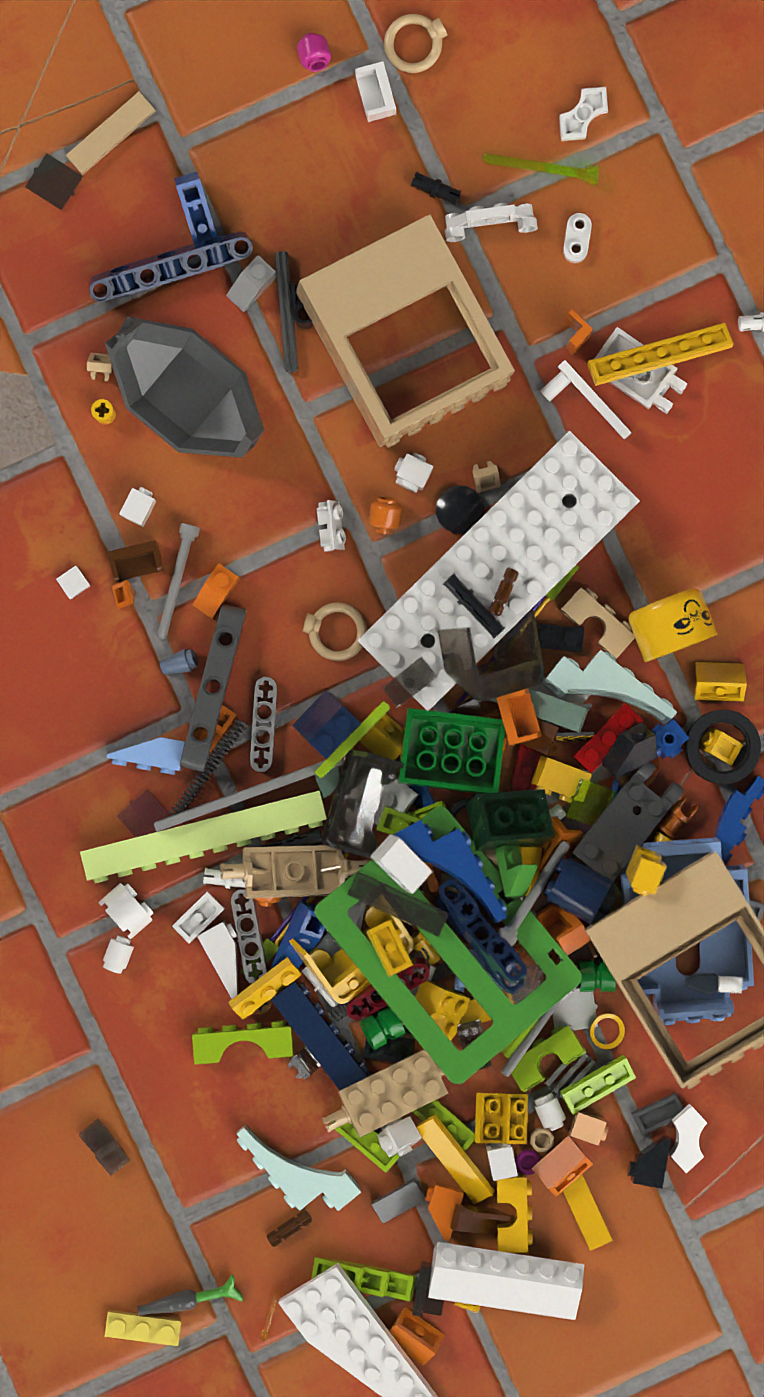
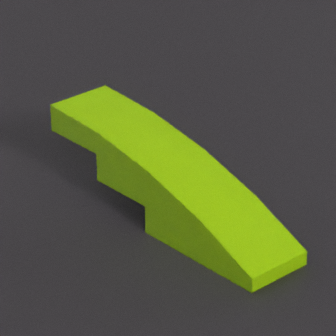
M315 1257L311 1279L339 1263L360 1292L380 1297L389 1296L405 1301H411L413 1298L416 1275L365 1264Z

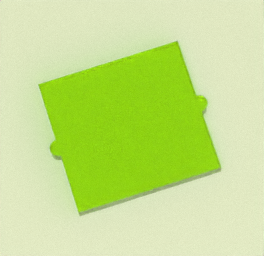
M580 778L575 794L571 797L572 802L566 817L592 826L610 804L615 791Z

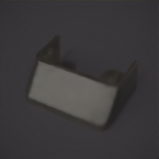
M530 610L505 635V638L500 639L495 644L494 653L496 661L476 666L470 627L438 630L446 674L477 701L490 700L541 684L544 679V667L534 610Z
M350 750L343 761L339 782L335 789L323 831L322 844L372 859L370 856L376 850L377 839H375V835L371 831L384 786L395 781L398 773L397 767L403 768L405 763L368 752Z

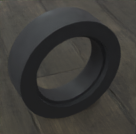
M731 710L708 712L699 717L687 732L689 739L685 741L684 745L686 759L691 769L706 781L719 784L737 782L753 771L760 758L761 741L759 733L753 723L738 712ZM720 722L729 723L738 728L746 742V752L743 760L735 768L728 771H717L710 768L703 761L699 752V742L703 732L711 725Z

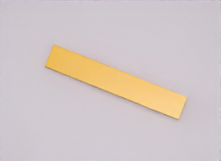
M721 323L589 360L587 365L594 384L597 386L732 348L733 341L726 323Z

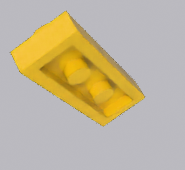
M287 957L228 1003L242 1019H245L268 1000L274 998L285 987L292 984L302 974Z

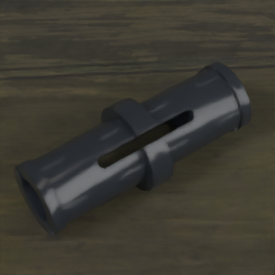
M419 172L415 173V178H413L411 187L429 193L430 197L434 199L435 197L441 198L453 205L457 204L461 194V190L443 184L442 180L438 178L434 180Z

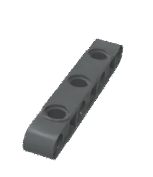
M224 603L221 606L180 760L181 767L200 772L205 771L247 609ZM229 635L233 638V641L230 645L223 646L219 643L220 637ZM210 682H217L220 684V689L216 693H210L207 691V685ZM198 729H204L208 732V736L205 740L198 741L194 738V733Z

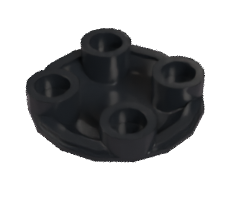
M454 486L448 488L440 495L436 503V516L439 523L446 530L455 534H466L484 516V504L480 495L475 490L467 486Z

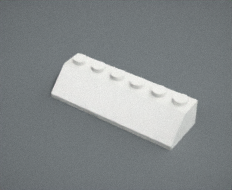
M437 1242L433 1251L428 1298L575 1320L583 1286L584 1264Z

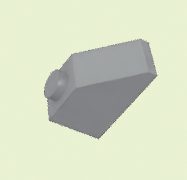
M258 255L239 275L226 297L240 310L245 312L277 278L276 271Z

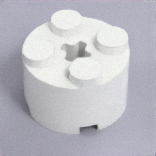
M120 883L98 903L101 906L104 903L108 906L105 910L123 932L127 929L131 932L127 935L131 940L153 920L150 917L153 911L145 902L141 904L137 902L134 898L137 893L128 883L125 886Z

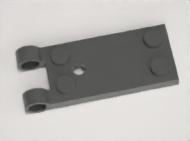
M652 762L636 768L635 772L571 852L586 866L613 881L631 859L636 845L641 846L685 790L676 782H673L660 798L645 786L643 782L650 777L656 768ZM634 806H639L641 808V813L639 815H635L632 810Z

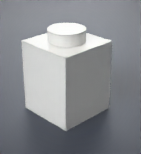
M142 487L139 490L132 488L119 515L144 527L157 501L152 498V492Z

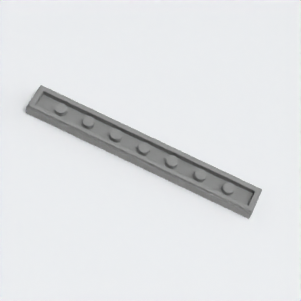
M342 759L333 768L343 765ZM325 761L154 822L156 832L316 775L314 772Z

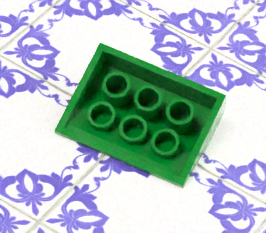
M407 708L397 784L497 795L505 737L503 720Z

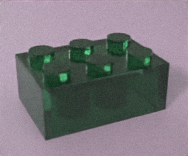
M545 789L477 794L466 803L476 851L493 850L501 846H540L555 836Z

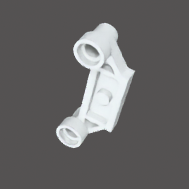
M498 203L491 208L475 206L463 214L450 213L445 216L447 227L445 229V238L447 242L464 240V229L470 227L517 222L518 231L521 233L533 232L538 229L537 218L533 215L532 204H522L517 207L515 205H508V203Z

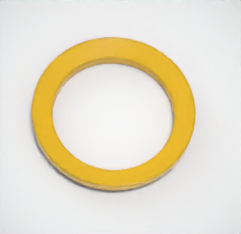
M610 1013L601 1014L596 1017L590 1027L591 1040L602 1049L615 1048L622 1042L625 1035V1027L622 1020ZM604 1018L614 1019L619 1026V1035L610 1044L598 1042L594 1035L596 1024Z

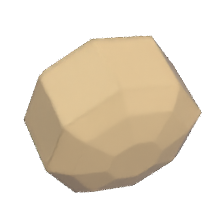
M538 1127L531 1133L530 1144L538 1152H547L553 1147L554 1135L548 1128Z

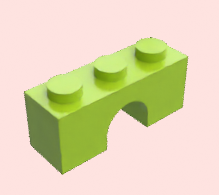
M560 1025L550 1032L552 1034L551 1037L545 1041L541 1038L530 1045L531 1050L523 1055L511 1073L523 1092H527L546 1079L540 1069V1063L544 1056L557 1054L562 1063L568 1065L587 1053L572 1027Z

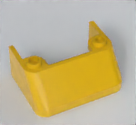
M374 888L369 892L374 902L365 909L363 916L368 928L362 933L371 943L366 931L391 920L409 955L414 946L412 937L384 895ZM294 939L289 941L309 971L337 1003L344 1004L351 1001L371 985L343 949H340L330 957L323 949L317 948L307 953Z

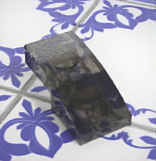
M99 1118L79 1133V1137L95 1154V1158L110 1175H113L130 1161L121 1145Z

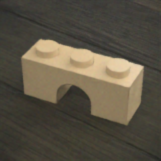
M581 587L560 611L577 627L587 618L599 619L604 626V633L596 644L617 659L635 639L632 628L626 621L620 623L614 617L616 612L608 605L602 606L596 601L598 596L589 588L584 590Z

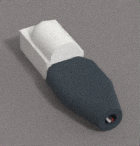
M699 973L685 977V987L700 993L715 994L716 992L742 993V977Z

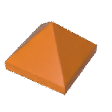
M128 580L112 585L118 609L134 604L136 591Z

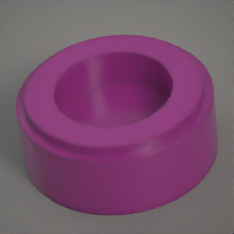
M524 1149L516 1157V1166L522 1174L532 1175L535 1172L531 1168L540 1161V1157L534 1150Z

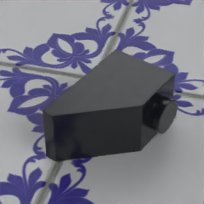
M642 723L621 732L603 759L602 765L617 778L656 759V735Z
M663 1135L637 1153L634 1161H630L628 1176H631L633 1184L663 1188L671 1143L669 1136Z

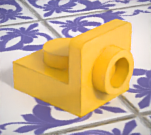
M710 727L702 736L699 749L732 766L743 744L724 732Z

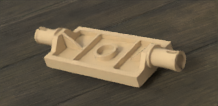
M341 845L244 847L243 863L221 864L220 872L222 874L220 876L221 880L243 879L245 881L246 898L328 896L345 882V878L355 874L369 861H347L342 855Z
M423 1049L338 1091L343 1106H341L340 1110L323 1117V1124L334 1120V1122L325 1126L326 1130L331 1132L349 1123L353 1125L358 1137H362L448 1094L442 1081V1076L445 1074Z

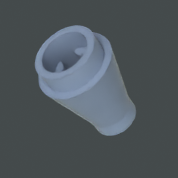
M184 648L171 657L160 661V667L164 675L193 672V669L198 667V660L193 649L187 650Z

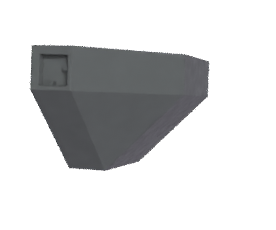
M127 316L119 332L105 343L126 409L180 453L242 458L256 445L265 431L246 373L195 330Z

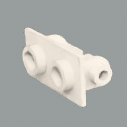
M327 500V502L318 503L319 507L316 508L318 524H327V529L319 530L321 547L324 548V552L334 551V549L345 550L346 535L342 529L341 521L343 510L339 501Z

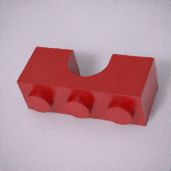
M626 703L622 704L594 736L586 741L572 757L588 773L592 774L602 764L603 759L620 733L642 723L643 720Z

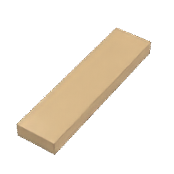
M140 92L136 93L66 154V157L83 176L156 112L155 109Z

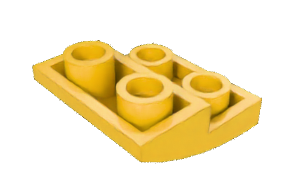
M476 1093L475 1143L527 1144L528 1094Z

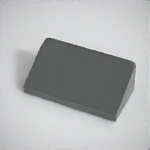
M415 1178L374 1199L371 1201V1205L382 1223H385L424 1202L425 1197Z

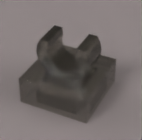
M304 1047L295 1054L287 1065L288 1068L294 1066L299 1072L295 1076L296 1079L302 1077L304 1080L321 1066L307 1047Z

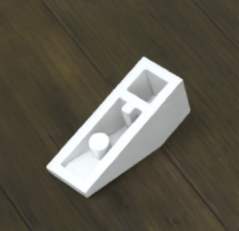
M224 920L197 937L231 999L239 994L237 942L235 940L237 933L231 923L227 925Z

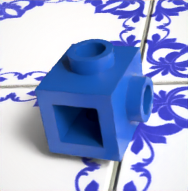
M674 719L664 726L659 723L651 730L656 735L657 757L660 756L661 759L668 756L671 759L683 750L680 746L689 739Z

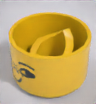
M697 588L674 594L631 612L628 618L644 662L657 659L718 635L701 590Z

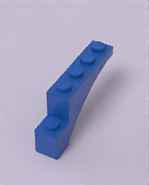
M420 820L393 834V836L400 838L422 861L445 871L465 886L484 907L494 924L507 918L505 915L507 909L500 898L497 899L494 895V884L489 876H484L481 870L483 864L477 854L473 855L469 847L471 841L466 832H461L460 829H457L433 842L431 839L433 833L427 823L423 824Z

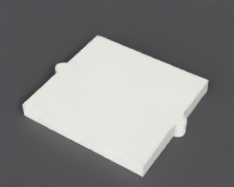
M576 988L574 992L571 991L567 994L552 1014L554 1028L560 1025H564V1027L569 1025L573 1030L590 1028L592 1022L597 1017L596 1009L598 1007L594 1002L593 992H580L579 988Z

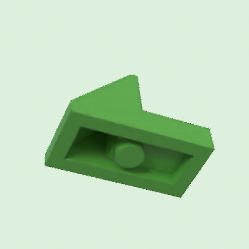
M501 846L496 848L495 852L505 897L526 896L538 865L523 864L519 846Z

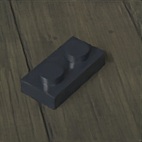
M535 623L533 648L582 653L584 628Z

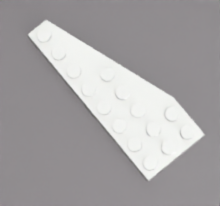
M339 1263L280 1298L279 1305L308 1343L380 1396L438 1397Z

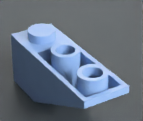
M160 737L107 754L106 758L112 759V764L126 766L127 762L137 763L136 768L151 770V766L161 768V773L175 775V770H182L180 760L185 742Z

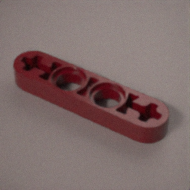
M414 958L411 960L412 966L396 973L399 978L405 981V986L409 991L429 978L430 965L427 960ZM415 967H417L418 969L423 968V973H414ZM372 985L347 1002L346 1010L351 1019H365L387 1005L383 999L375 1000L372 998L371 994L376 991ZM355 1004L358 1007L362 1005V1010H353V1007Z

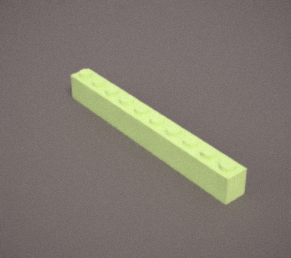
M319 790L81 851L80 855L87 881L93 879L95 884L109 880L108 875L117 873L118 878L133 874L132 869L141 867L142 871L157 868L156 863L165 861L166 865L180 862L179 857L189 855V858L193 859L204 856L203 851L213 849L214 853L228 850V844L237 843V847L251 844L252 838L261 837V841L275 838V832L284 830L285 835L299 832V826L308 824L309 829L322 826V820H326L327 816Z

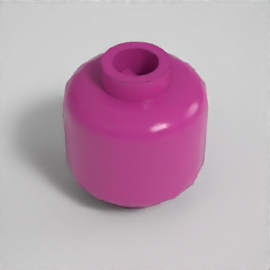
M308 33L298 42L297 53L300 63L304 68L312 72L321 71L326 68L331 60V52L324 36Z

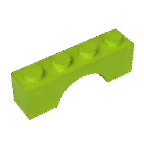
M285 1020L273 1021L271 1026H262L260 1022L248 1023L247 1028L238 1029L237 1025H224L222 1030L212 1031V1027L197 1028L198 1032L192 1034L194 1065L219 1063L224 1050L229 1045L238 1041H251L258 1044L265 1051L268 1058L292 1057L294 1055L292 1027L290 1024H286Z

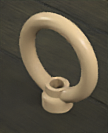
M419 14L401 16L389 26L385 34L384 50L391 64L401 71L408 73L422 72L430 68L437 61L442 49V38L447 36V32L439 18L432 21ZM408 24H419L425 27L432 38L430 54L418 63L403 61L398 57L394 49L396 33Z
M335 602L321 607L314 615L307 613L302 632L309 634L313 648L322 657L333 661H343L352 658L363 648L358 640L367 632V626L363 616L356 608L346 603ZM330 613H345L356 623V640L346 650H330L322 644L318 632L321 621Z

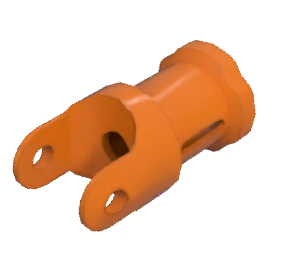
M686 795L678 799L669 809V815L661 824L658 823L656 826L671 840L675 838L674 834L683 824H687L698 810V805H695L688 813L683 814L680 807L685 802Z

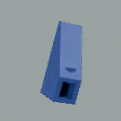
M299 900L271 968H274L287 957L297 968L303 963L289 941L291 939H294L307 953L312 951L320 941L325 927L315 916L314 910L316 905Z

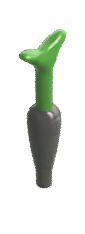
M231 1274L227 1282L221 1287L197 1293L189 1289L179 1291L151 1303L137 1306L139 1316L154 1313L180 1312L195 1308L198 1302L220 1297H229L243 1301V1296L234 1287L235 1277Z

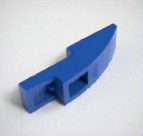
M755 775L743 794L733 790L720 813L714 837H717L721 842V857L724 865L731 859L733 854L730 851L735 844L739 846L747 835L744 833L747 827L739 821L741 819L745 820L753 809L750 805L754 799L759 800L764 794V779L760 776Z

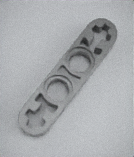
M270 677L258 679L254 692L250 764L258 772L269 770L273 762L277 684ZM264 681H269V685L273 686V691H268V699L273 698V703L267 701L258 702V697L263 698L264 696L263 690H259V686L264 685ZM267 705L271 708L272 714L268 719H261L258 716L260 706ZM263 729L267 730L270 734V739L265 744H261L256 740L257 732ZM255 746L261 748L270 747L269 752L264 751V758L268 759V764H264L263 768H259V764L254 762L255 758L260 756V750L255 751Z
M237 890L231 897L232 911L246 980L253 984L256 978L251 977L250 972L254 971L253 963L248 965L247 960L261 958V963L256 962L258 970L263 971V975L268 972L255 899L249 898V902L245 903L246 910L251 909L252 914L239 916L238 911L243 912V907L241 904H237V899H240V894H243L244 897L246 895L245 890ZM244 918H251L254 922V927L249 932H245L241 928V922ZM249 942H255L258 945L259 950L255 956H249L245 951V947Z

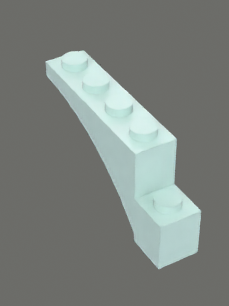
M602 650L591 659L583 671L579 669L577 662L563 656L541 683L559 699L564 695L587 694L604 696L636 706L663 724L668 723L677 713L668 700L658 697L651 686L641 683L635 678L631 670L621 667L610 653L603 652Z
M246 1124L237 1131L239 1138L236 1140L245 1151L247 1149L251 1151L254 1155L252 1158L254 1163L260 1170L265 1168L270 1175L268 1177L269 1181L276 1189L280 1187L286 1194L284 1199L291 1208L296 1206L300 1211L323 1192L324 1196L322 1198L330 1208L335 1207L339 1211L361 1193V1187L346 1169L343 1172H333L300 1164L270 1148Z

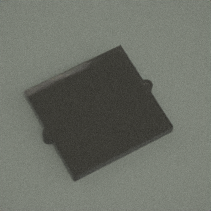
M46 153L39 166L33 169L34 174L25 188L62 211L69 198L75 195L74 190L83 176Z

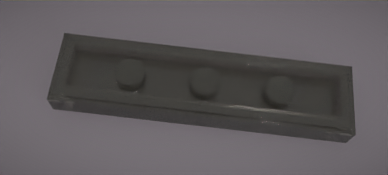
M359 871L356 873L347 893L350 897L439 937L449 915L445 911Z

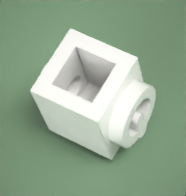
M413 453V455L406 454L404 459L399 458L394 468V471L398 472L395 483L414 493H417L418 489L423 491L434 466L426 463V458L417 453Z
M410 1116L403 1120L400 1117L382 1126V1132L377 1135L380 1146L386 1151L388 1157L397 1153L399 1157L407 1154L412 1150L411 1147L422 1138Z

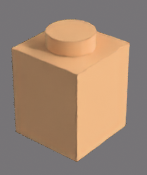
M580 1110L574 1115L569 1134L572 1137L599 1146L600 1140H605L609 1127L606 1126L607 1122L604 1118Z

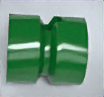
M579 960L578 969L582 974V980L579 984L580 992H594L596 988H599L601 992H615L616 980L604 960H599L598 964H595L593 960Z
M389 1006L378 1011L377 1017L370 1015L359 1021L367 1041L374 1050L385 1045L388 1038L394 1040L405 1034L400 1019Z

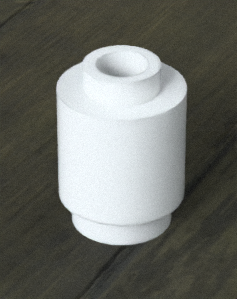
M117 935L116 939L111 938L103 958L105 962L103 968L122 974L123 969H126L134 949V946L130 944V939Z
M552 1092L534 1099L536 1104L534 1108L544 1129L549 1128L550 1131H553L564 1125L562 1121L566 1119V1116L557 1097H554Z

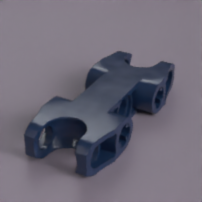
M449 879L440 885V897L437 898L438 909L455 932L463 936L484 961L485 968L505 992L514 994L524 987V977L527 975L525 963L505 938L500 937L479 912L475 900L455 880ZM448 887H454L458 890L459 895L449 890L446 893L444 891ZM477 933H484L488 938L486 940H479L475 935ZM515 964L520 966L521 972L518 970ZM504 978L511 983L516 984L518 981L519 983L511 987L505 983Z

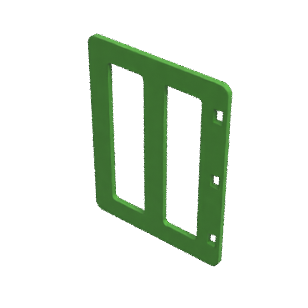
M442 806L435 807L420 819L423 824L427 823L433 833L432 841H436L449 834L453 829H460L461 832H466L452 814ZM468 835L471 841L469 847L473 855L477 854L483 864L481 870L485 877L489 876L495 887L493 893L499 899L498 893L503 889L501 875ZM373 859L319 902L314 910L315 916L449 1081L454 1084L465 1082L578 986L582 980V974L529 910L517 929L518 934L516 937L519 944L545 974L546 978L544 982L518 1004H512L417 888L413 894L403 890ZM382 885L492 1019V1025L462 1051H459L400 978L396 974L388 977L373 945L348 916V910L376 886ZM511 897L513 901L508 905L503 901L507 912H505L507 918L501 920L504 925H509L523 903L520 897ZM552 948L563 960L557 965L547 955Z

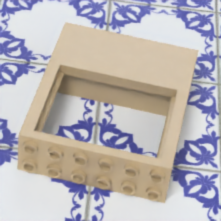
M430 214L299 280L296 294L301 303H303L309 318H311L317 333L379 448L385 444L387 448L397 444L403 435L408 434V436H412L421 431V427L429 422L430 425L441 421L447 412L450 411L451 414H454L465 408L464 405L468 401L478 402L486 397L485 394L489 390L493 389L494 392H497L506 387L507 383L511 381L510 377L515 370ZM447 286L485 356L490 369L391 420L347 336Z
M716 851L708 853L660 882L655 895L648 893L647 896L640 894L585 928V931L680 1087L684 1088L687 1086L688 1089L698 1085L701 1082L700 1078L707 1073L712 1076L723 1069L722 1064L730 1060L734 1063L744 1057L745 1054L743 1052L752 1047L755 1050L764 1045L763 1016L687 1062L637 981L734 921H737L764 965V928Z

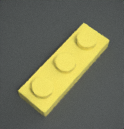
M109 1310L105 1337L178 1346L182 1319L152 1315L139 1316L137 1313Z

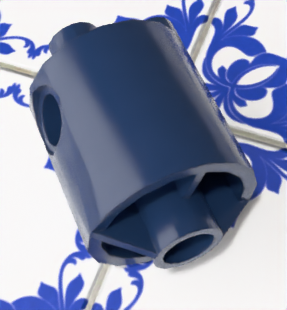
M570 857L567 860L562 858L555 871L559 875L556 882L551 880L543 894L547 896L546 901L558 905L566 912L589 924L606 916L615 900L613 880L589 867L579 864Z

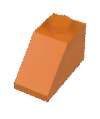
M218 563L204 583L193 606L213 619L240 581V578Z
M435 1181L433 1187H428L425 1201H428V1210L444 1240L449 1241L453 1231L450 1226L455 1205L461 1204L464 1192L462 1189Z

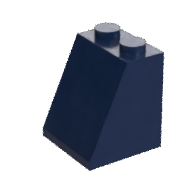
M325 690L292 726L327 759L361 723Z

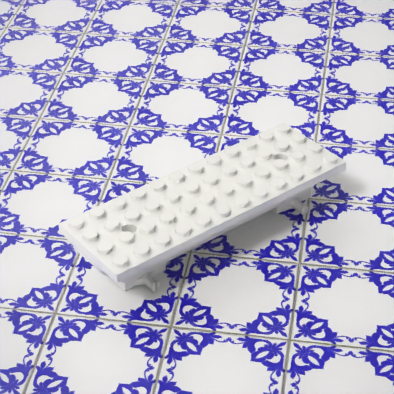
M569 431L358 642L409 694L429 711L640 500ZM512 568L519 572L516 581L513 582L514 586L506 604L503 605L502 614L500 616L492 614L505 627L496 638L493 639L462 604L459 605L457 603L458 599L443 585L454 573L469 590L472 589L474 591L473 595L489 610L491 603L495 601L494 596L500 582L504 580L503 575L506 569Z

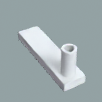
M566 360L558 366L561 372L540 390L551 401L572 382L624 440L631 434V431Z

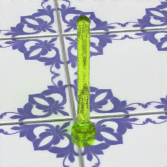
M484 154L482 157L483 162L486 164L582 178V181L595 186L597 185L600 167L590 165V167L585 166L583 169L493 154Z

